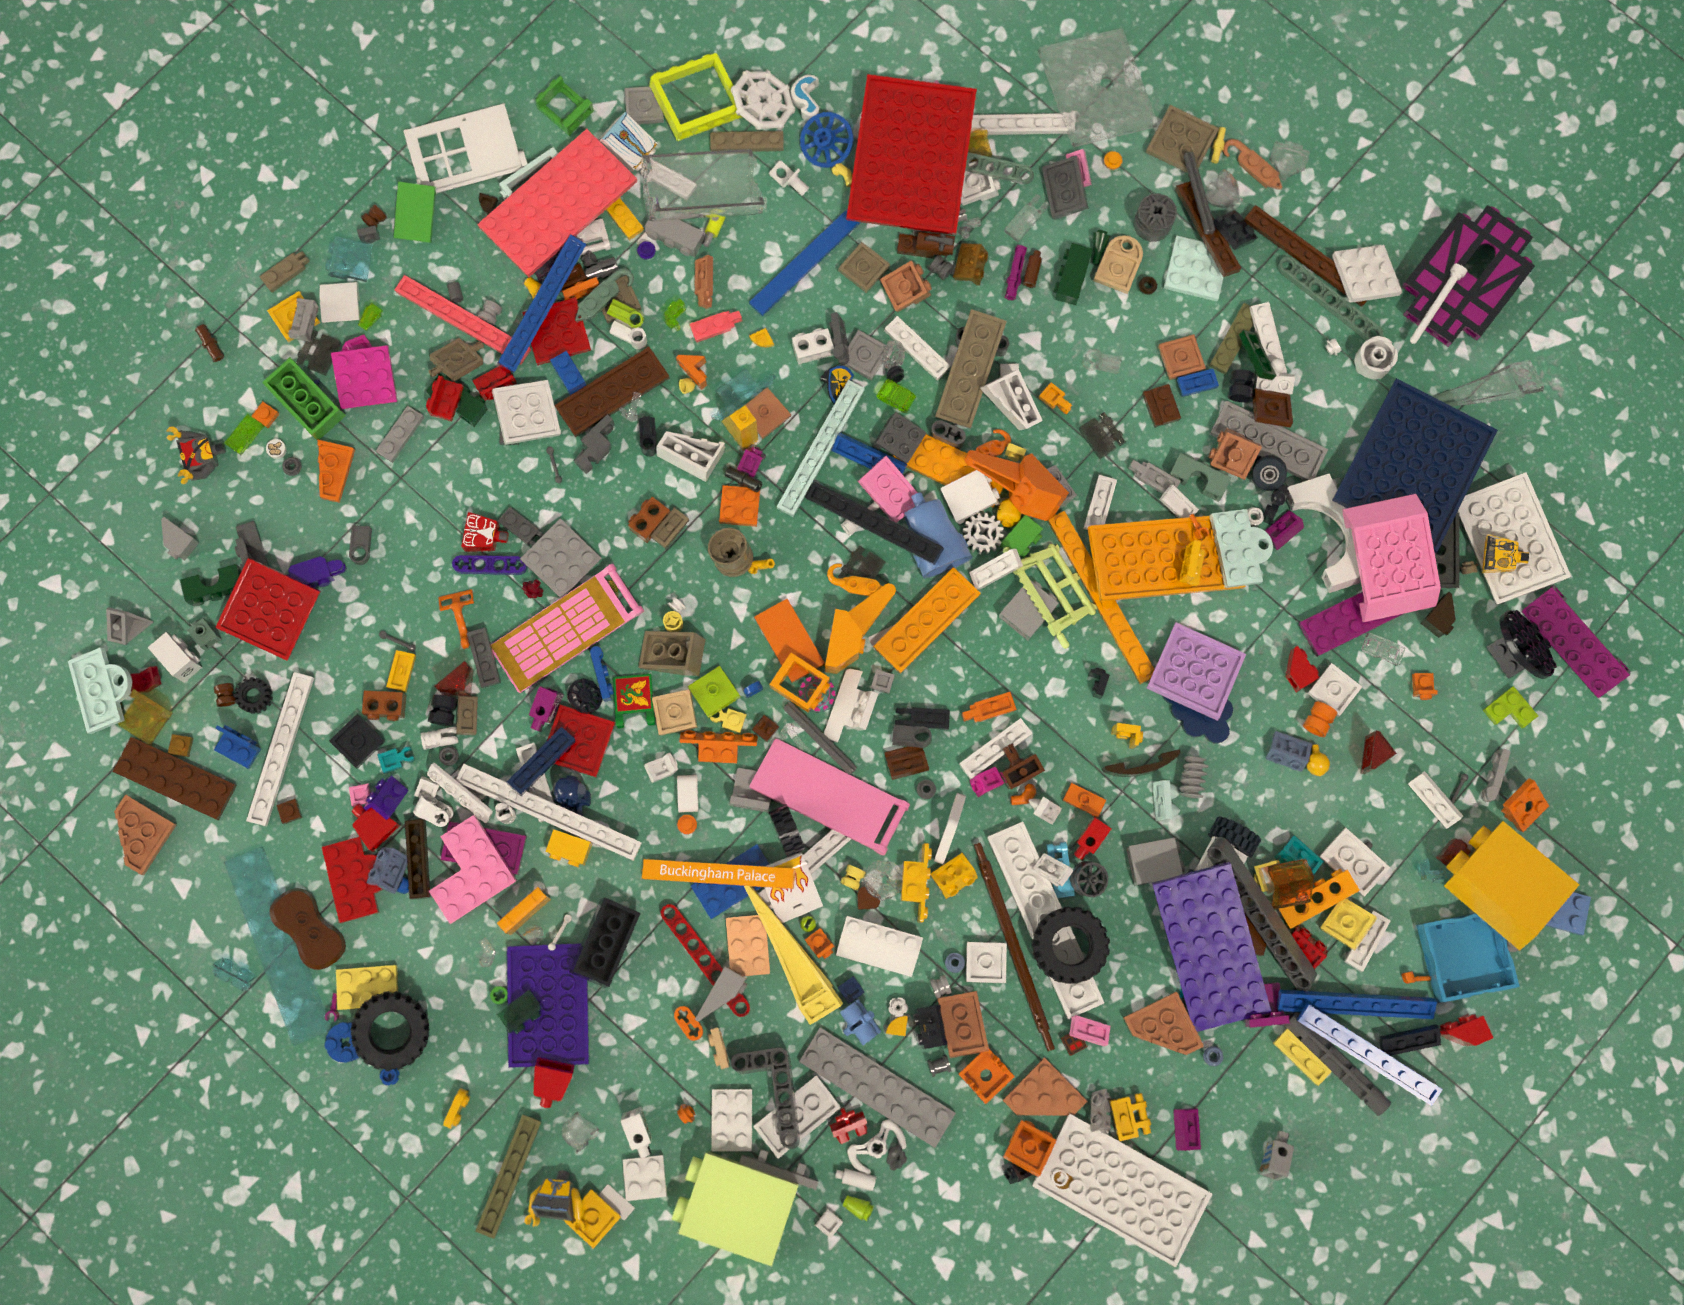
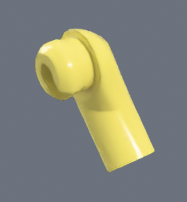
M837 163L836 166L832 167L833 174L836 176L841 174L844 177L846 186L851 187L852 171L843 164Z

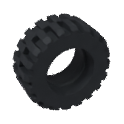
M1064 907L1049 913L1039 922L1038 927L1033 933L1032 947L1034 953L1032 954L1038 963L1037 966L1045 972L1044 974L1047 977H1051L1059 983H1080L1097 975L1100 969L1105 966L1106 958L1110 953V949H1108L1110 938H1107L1106 932L1108 931L1106 927L1102 926L1101 920L1098 917H1094L1092 912L1082 910L1079 907ZM1064 927H1076L1083 931L1088 939V954L1077 964L1063 963L1053 952V938Z
M386 991L382 994L373 995L372 998L366 1000L357 1010L352 1022L351 1042L356 1050L355 1053L363 1059L365 1064H370L377 1070H400L406 1065H411L417 1057L421 1056L428 1043L429 1021L425 1010L412 996L398 991ZM386 1012L401 1014L406 1018L410 1027L407 1041L399 1048L392 1050L379 1047L371 1036V1026L374 1020Z

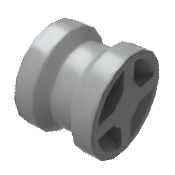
M945 974L937 980H930L936 998L941 997L944 993H952Z

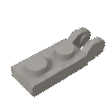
M1498 750L1492 757L1493 768L1492 771H1489L1486 778L1488 786L1482 790V799L1485 802L1494 801L1499 794L1510 756L1509 750Z

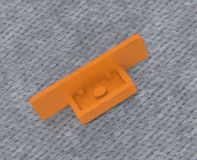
M686 730L681 732L679 742L699 744L698 762L737 763L738 745L757 746L758 736L752 733L740 735L732 732L718 734L713 731L696 733L693 730Z

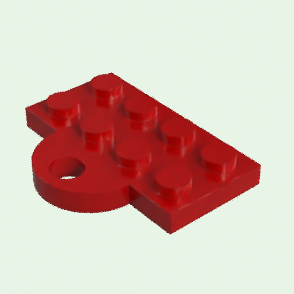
M360 836L321 847L339 923L379 913L375 894L383 889L367 883L369 872L375 864L376 856L365 854Z

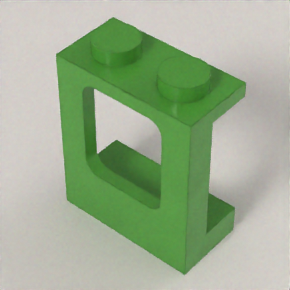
M561 76L551 81L549 87L544 92L539 93L535 100L537 109L569 136L594 112L592 102L587 98L584 100L564 83ZM558 93H563L577 105L565 119H561L547 107V104Z

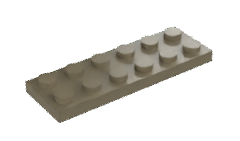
M971 309L935 416L936 418L971 429L983 393L980 387L986 384L1007 322L1006 320Z

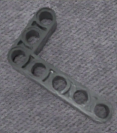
M772 1048L734 1055L731 1059V1067L739 1074L772 1070L780 1143L787 1149L797 1148L800 1143V1133L790 1055L783 1048ZM780 1053L785 1054L784 1061L777 1063L776 1056ZM760 1056H764L765 1063L761 1066H757V1058ZM740 1059H745V1066L738 1069L736 1066L737 1062ZM786 1073L788 1076L787 1080L784 1083H779V1075ZM788 1093L790 1095L789 1101L781 1103V1096ZM792 1114V1121L784 1124V1115ZM793 1134L795 1136L794 1142L790 1145L786 1144V1136Z

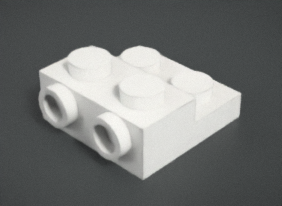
M978 160L969 163V166L971 168L976 167L978 165ZM989 163L986 167V170L989 172L995 169L993 163ZM965 171L961 204L964 206L977 200L985 201L998 196V190L1001 189L998 179Z

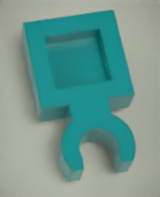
M405 747L400 753L395 748L377 754L382 772L385 774L403 768V761L413 762L415 760L413 756L406 758V753L411 751L412 748Z

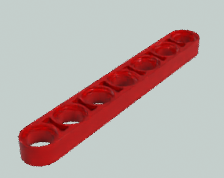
M665 905L661 910L662 919L714 986L716 982L712 980V973L714 971L722 972L723 968L674 905ZM667 908L675 910L674 918L667 919L664 916ZM681 923L687 926V932L683 935L676 932L677 925ZM692 939H696L699 942L698 949L694 951L688 948V942ZM701 956H710L711 963L708 966H702L700 964ZM740 993L737 997L726 1003L738 1017H744L750 1011L748 1001ZM739 1002H743L747 1006V1010L743 1014H739L735 1010Z

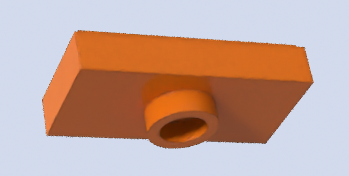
M597 277L585 282H577L573 287L562 291L564 299L568 300L576 297L578 300L593 291L592 289L599 285Z
M1073 783L1070 784L1062 800L1096 818L1099 817L1106 802L1105 799Z

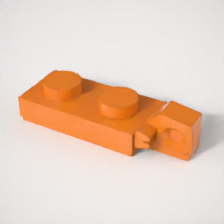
M1007 692L975 702L969 706V711L963 712L961 715L963 721L974 719L976 723L1014 712L1017 709L1011 692Z

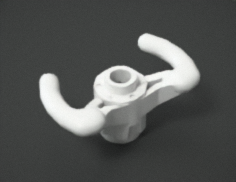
M890 1119L884 1120L881 1123L879 1133L863 1145L852 1144L849 1146L847 1154L856 1170L868 1175L871 1174L870 1169L863 1166L858 1161L856 1155L869 1154L875 1158H881L887 1152L886 1139L889 1130L896 1134L902 1149L907 1147L905 1136L896 1123ZM875 1143L880 1144V1149L878 1151H875L873 1149V1145Z

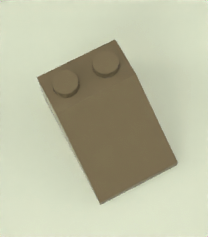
M645 631L639 668L677 675L699 676L706 639L695 632Z

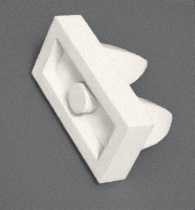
M1045 797L1042 800L1029 799L1030 805L1035 810L1034 814L1053 825L1062 808Z

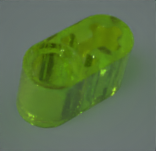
M889 379L885 380L876 395L879 400L902 413L908 412L916 398L913 392Z

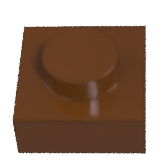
M297 799L276 805L282 824L303 818Z

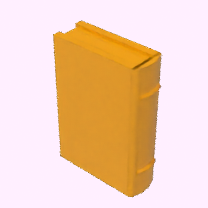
M537 887L499 920L497 924L506 934L512 935L551 899L545 895L541 888Z

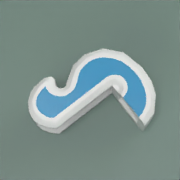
M814 75L800 77L792 85L791 89L793 105L801 109V117L806 122L819 114L818 104L808 94L819 85V78Z

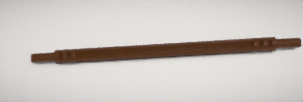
M981 842L974 845L980 862L978 865L1038 1032L1042 1034L1047 1051L1054 1050L1055 1047L1049 1033L1050 1027L989 860L987 861Z

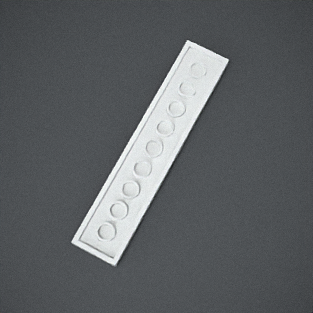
M1021 822L988 836L987 839L1033 940V933L1038 927L1039 922L1049 913L1062 907L1051 883L1033 870V867L1040 858L1024 823ZM1071 927L1060 929L1052 941L1055 956L1066 964L1081 962L1084 956ZM1049 977L1067 1019L1104 1004V1000L1093 977L1087 981L1074 984L1059 983Z

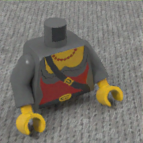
M169 427L166 430L174 434L168 435V440L172 441L176 437L179 439L176 442L184 469L179 471L178 477H185L180 481L182 484H186L189 479L191 481L206 479L215 467L219 465L217 455L226 453L223 442L213 444L212 440L204 434L179 430L178 432L175 427Z

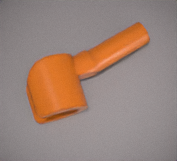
M1191 514L1190 518L1196 529L1194 536L1197 539H1201V531L1205 537L1208 536L1209 530L1205 527L1201 528L1195 515Z
M1413 971L1402 974L1403 981L1406 984L1418 981H1431L1430 976L1415 977Z

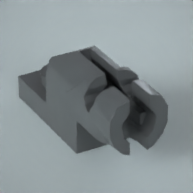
M608 414L581 439L582 445L586 449H582L574 461L585 474L593 469L591 462L598 464L612 448L610 442L604 437V435L612 432L615 425L613 419Z

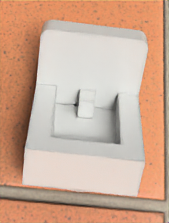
M667 753L664 757L644 765L652 783L672 776L678 770L677 761L672 757L671 753Z

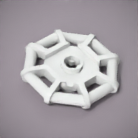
M746 70L742 73L735 86L731 87L737 115H741L754 125L757 130L768 128L783 129L786 121L795 113L796 108L792 103L789 85H785L772 75L769 70L763 72H749ZM752 79H763V81L754 83ZM768 81L775 85L779 90H776L772 86H770L768 84ZM745 83L749 86L747 91L742 90ZM782 94H783V97H784V100H785V104H786V105H784V104L781 103V100H782V96H781V95H782ZM741 97L744 98V101L746 100L745 106H743ZM760 98H763L766 102L761 103ZM778 111L784 112L780 118L776 115ZM764 117H769L768 119H771L772 121H763L762 119H764Z

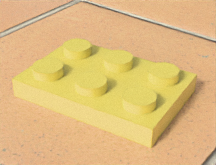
M397 965L336 970L337 1010L359 1009L373 995L382 994L386 991H398Z

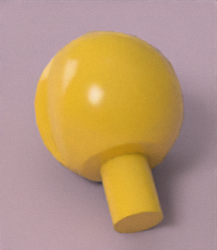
M1314 744L1311 747L1312 754L1306 767L1311 774L1320 777L1328 772L1330 761L1325 754L1320 752L1319 745Z

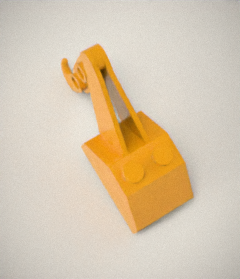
M840 563L829 567L827 571L828 580L849 593L869 597L849 612L835 609L825 663V672L833 674L839 673L858 660L859 654H863L866 640L862 639L896 592L893 584L888 583L881 586L874 579L857 576L841 579L834 577V569L842 567Z

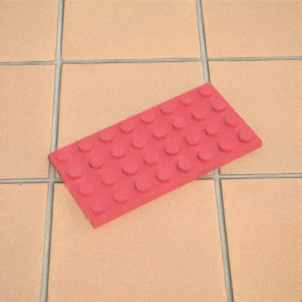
M586 129L477 225L529 278L562 249L570 234L574 237L577 236L638 181Z

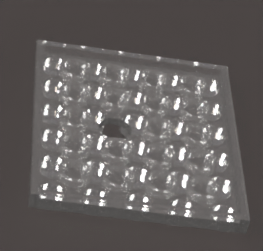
M1123 28L1039 47L1038 53L1072 147L1157 127L1158 121ZM1102 79L1111 80L1113 88L1107 90L1105 87H1101L1100 81Z

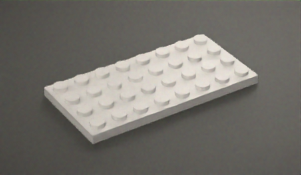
M1069 1114L1056 1137L1057 1141L1039 1177L1036 1176L1032 1186L1176 1267L1212 1193L1109 1135L1101 1133L1100 1130L1090 1132L1091 1125ZM1062 1172L1060 1173L1061 1176L1059 1177V1179H1057V1181L1061 1182L1062 1184H1057L1054 1181L1055 1173ZM1067 1174L1073 1177V1181L1070 1183L1069 1188L1059 1189L1056 1187L1066 1185L1067 1180L1069 1179Z

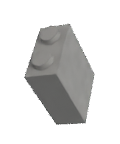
M1031 581L1046 607L1052 613L1059 604L1057 598L1053 594H1047L1043 591L1042 586L1038 582ZM1022 587L1000 613L999 618L1029 641L1045 622V619L1042 618L1043 614L1038 612L1039 608L1034 606L1035 602L1030 600L1031 596L1027 594V590Z
M1175 837L1132 845L1126 848L1134 886L1183 875V872H1185L1184 863L1180 861L1178 855L1181 852L1179 842L1175 841Z

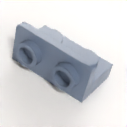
M1275 731L1266 759L1293 770L1303 771L1309 762L1312 743Z
M382 847L376 856L373 868L369 872L367 883L395 894L407 867V855L394 848Z

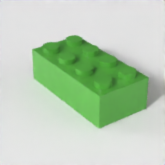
M291 357L262 382L316 440H320L346 416Z

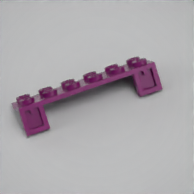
M1553 584L1544 594L1524 608L1522 613L1531 623L1535 622L1538 625L1540 633L1550 642L1551 646L1595 696L1600 698L1630 676L1631 671L1619 657L1615 658L1566 603L1567 598Z

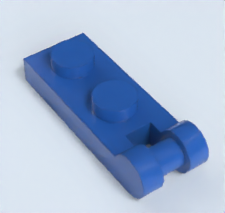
M594 646L591 648L590 654L604 702L612 700L611 695L614 694L612 684H608L606 680L609 673L607 666L602 665L601 660L604 654L600 647Z

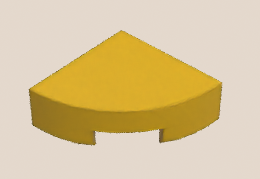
M766 328L749 335L750 340L757 346H774V342Z
M908 1016L894 1019L887 1027L886 1034L906 1036Z

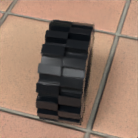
M787 804L769 811L786 857L805 850Z

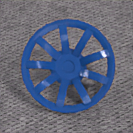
M832 112L819 113L810 118L803 127L800 137L802 152L806 159L815 166L822 168L836 166L837 163H842L852 150L853 131L847 120L842 116ZM830 117L826 128H823L819 118ZM835 118L843 123L837 129L831 130ZM814 121H816L818 126L815 132L808 129ZM847 129L849 138L836 137L837 134ZM805 134L813 136L814 141L805 145ZM835 142L848 143L845 153L834 145ZM817 146V151L812 158L808 154L807 149ZM831 148L840 156L834 162L831 161L829 150ZM822 150L825 152L827 163L817 161Z

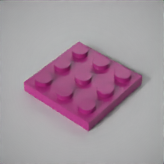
M389 345L331 353L340 409L398 402Z

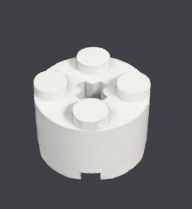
M1372 337L1363 343L1355 355L1357 373L1369 379L1383 378L1397 362V349L1385 337Z

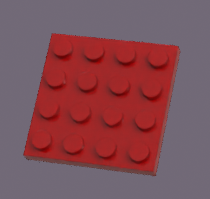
M248 558L215 628L288 661L321 591L252 558Z

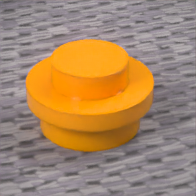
M1108 152L1104 157V164L1108 169H1117L1122 164V157L1118 152Z

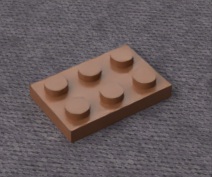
M977 991L938 998V1004L941 1005L940 1010L944 1023L945 1037L948 1042L949 1058L989 1051Z

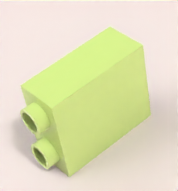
M709 1151L705 1153L704 1159L693 1156L685 1180L695 1183L690 1199L682 1196L679 1197L672 1216L673 1221L682 1223L678 1234L772 1266L799 1184L739 1164L738 1161Z

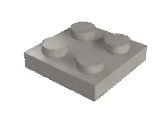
M650 86L625 88L626 113L637 124L664 123L663 112Z
M858 330L848 346L850 359L849 363L845 364V366L872 381L891 348Z

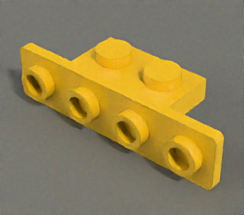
M929 843L922 845L921 862L903 861L901 901L919 902L917 923H923L924 919H927L928 907H925V899L929 898V887H926L927 879H930L931 872L930 868H927L928 860H931L932 849L929 848Z

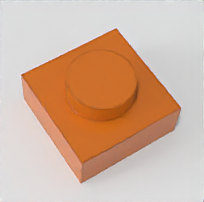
M262 402L253 413L252 418L266 428H269L279 416V413Z

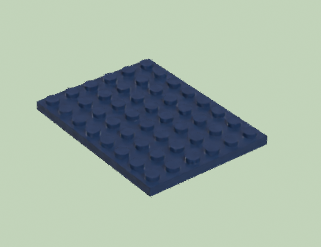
M1396 378L1332 501L1345 508H1351L1416 494L1427 511L1434 553L1436 554L1498 430Z

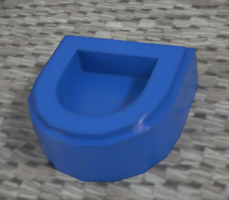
M757 681L746 687L743 693L746 698H749L762 691L763 686L760 681Z

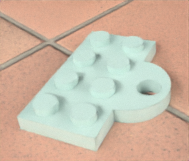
M1247 509L1212 513L1209 515L1225 588L1262 583L1260 564L1268 560L1273 551V543L1267 532L1257 527H1251ZM1259 541H1263L1266 544L1265 550L1259 547Z
M101 647L69 660L68 664L87 733L93 734L125 721L120 702L127 698L132 688V678L128 670L120 665L109 664L106 650ZM122 675L124 681L122 685H119L118 678Z

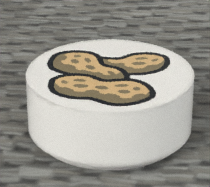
M279 439L269 441L266 446V452L273 459L282 458L287 451L286 445Z

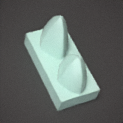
M1170 780L1154 782L1155 821L1171 820L1180 812V809L1171 802V799L1179 796L1181 791L1177 786L1171 784Z

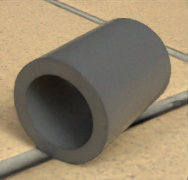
M459 282L447 285L452 303H459L464 300Z

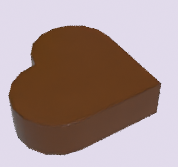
M861 887L858 891V910L876 909L879 907V896L873 894L869 887Z

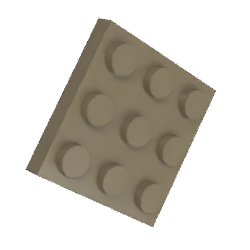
M1170 105L1145 153L1188 173L1184 161L1185 153L1191 151L1194 153L1199 169L1219 128Z

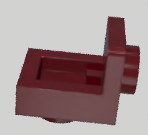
M150 666L140 673L130 674L132 678V693L150 692L162 684L157 666Z

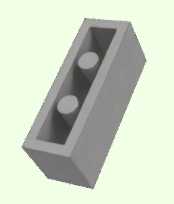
M656 208L645 225L646 234L650 239H658L669 248L674 247L685 256L691 255L695 257L705 240L703 231Z

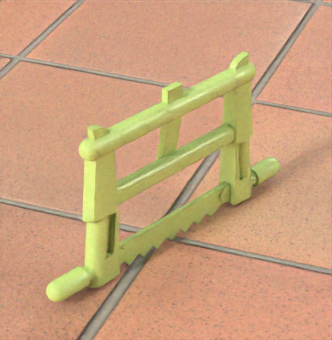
M1049 544L1047 549L1034 554L1030 553V557L1021 559L1023 567L1013 571V573L1019 576V582L1024 584L1023 588L1031 596L1030 600L1035 602L1034 606L1039 608L1038 612L1043 614L1042 618L1048 622L1049 625L1047 627L1053 636L1056 635L1061 646L1067 649L1069 642L1061 631L1071 624L1075 625L1077 621L1088 614L1091 616L1095 615L1097 607L1089 601L1077 582L1080 579L1078 574H1072L1059 553L1058 544L1056 546ZM1005 547L1003 549V553L1009 551L1010 548ZM1052 556L1066 577L1056 583L1043 562ZM1035 565L1038 566L1050 589L1056 595L1068 615L1058 620L1053 618L1026 575L1025 570ZM1068 585L1072 586L1084 605L1075 611L1061 591L1062 588Z

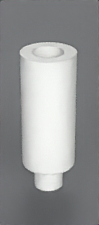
M846 1168L844 1171L837 1170L835 1178L842 1179L843 1184L873 1191L876 1176Z

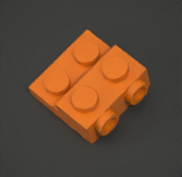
M1021 1120L1014 1130L1003 1158L1039 1177L1057 1140L1052 1138L1053 1135L1049 1132L1036 1129L1033 1123Z

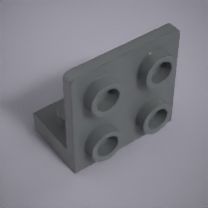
M895 412L889 417L871 447L876 450L883 448L904 463H908L926 435V432Z

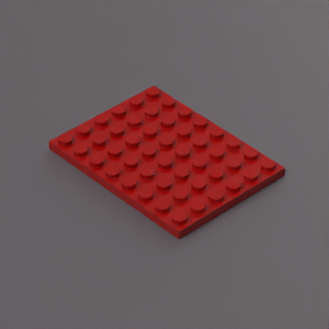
M867 74L846 220L956 235L977 89Z

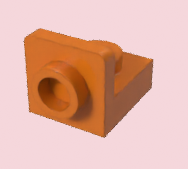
M1433 673L1412 674L1413 697H1420V700H1431L1433 696L1438 694V690H1434Z
M821 928L805 939L818 959L821 957L826 959L834 953L832 949L835 946Z

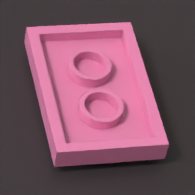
M884 456L858 480L859 484L888 518L895 523L904 517L905 512L915 506L911 496L918 492L887 456Z

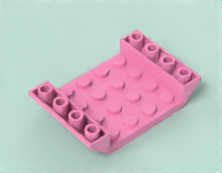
M1412 494L1342 509L1345 528H1351L1364 596V602L1359 603L1362 622L1436 607L1441 587L1428 514L1418 496Z

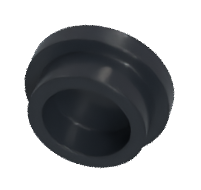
M896 366L890 368L886 375L887 380L893 384L900 382L904 378L903 368Z

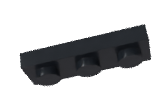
M1437 1024L1379 1036L1380 1049L1390 1056L1441 1045L1440 1028Z

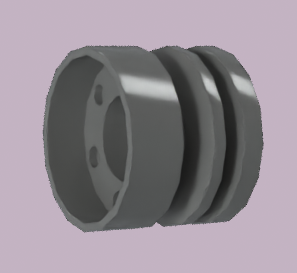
M1157 193L1146 196L1140 202L1133 221L1134 229L1139 237L1149 242H1158L1170 233L1177 215L1176 205L1173 200L1166 195Z

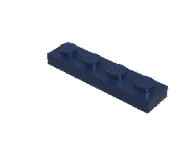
M561 727L506 782L507 785L518 795L522 796L576 742V739Z

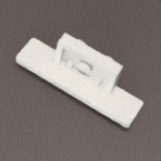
M432 763L427 773L430 779L440 785L446 793L457 799L462 806L469 809L478 819L487 823L493 813L482 802L487 796L457 782L456 778L460 772L459 770L450 776L436 763Z

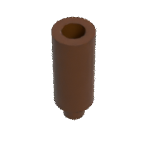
M1034 250L1033 255L1029 256L1023 285L1028 288L1036 287L1042 263L1041 252L1038 250Z

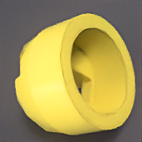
M690 378L681 379L679 381L680 391L683 394L692 392L695 389L693 380Z

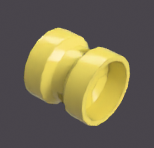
M670 611L663 617V623L668 632H680L683 628V620L678 612Z
M848 865L846 868L847 873L842 877L840 883L858 891L860 879L864 877L866 872Z

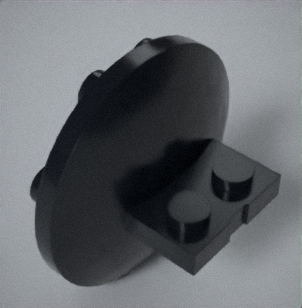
M1509 610L1503 613L1499 620L1503 637L1487 646V649L1500 664L1507 678H1511L1524 669L1540 679H1547L1552 676L1557 665L1549 649L1551 644L1546 638L1541 636L1538 625L1535 622L1531 623L1518 610Z

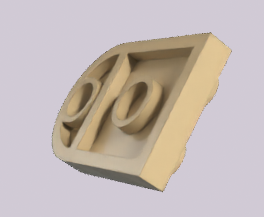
M1118 236L1112 239L1106 248L1093 281L1128 294L1143 257L1140 243L1130 236ZM1130 243L1132 245V249L1126 250L1123 248L1122 244Z

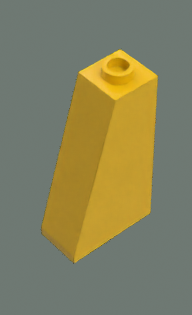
M746 405L722 420V423L742 451L758 441L757 421Z

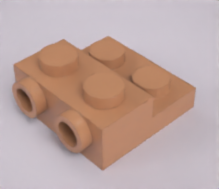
M912 260L880 279L896 312L903 310L913 303L918 304L931 296L930 290L932 287L927 279L924 281L922 267L920 264L916 265Z
M1226 428L1225 432L1221 431L1217 438V442H1219L1217 448H1212L1209 453L1210 465L1245 480L1262 445L1245 438L1244 435Z

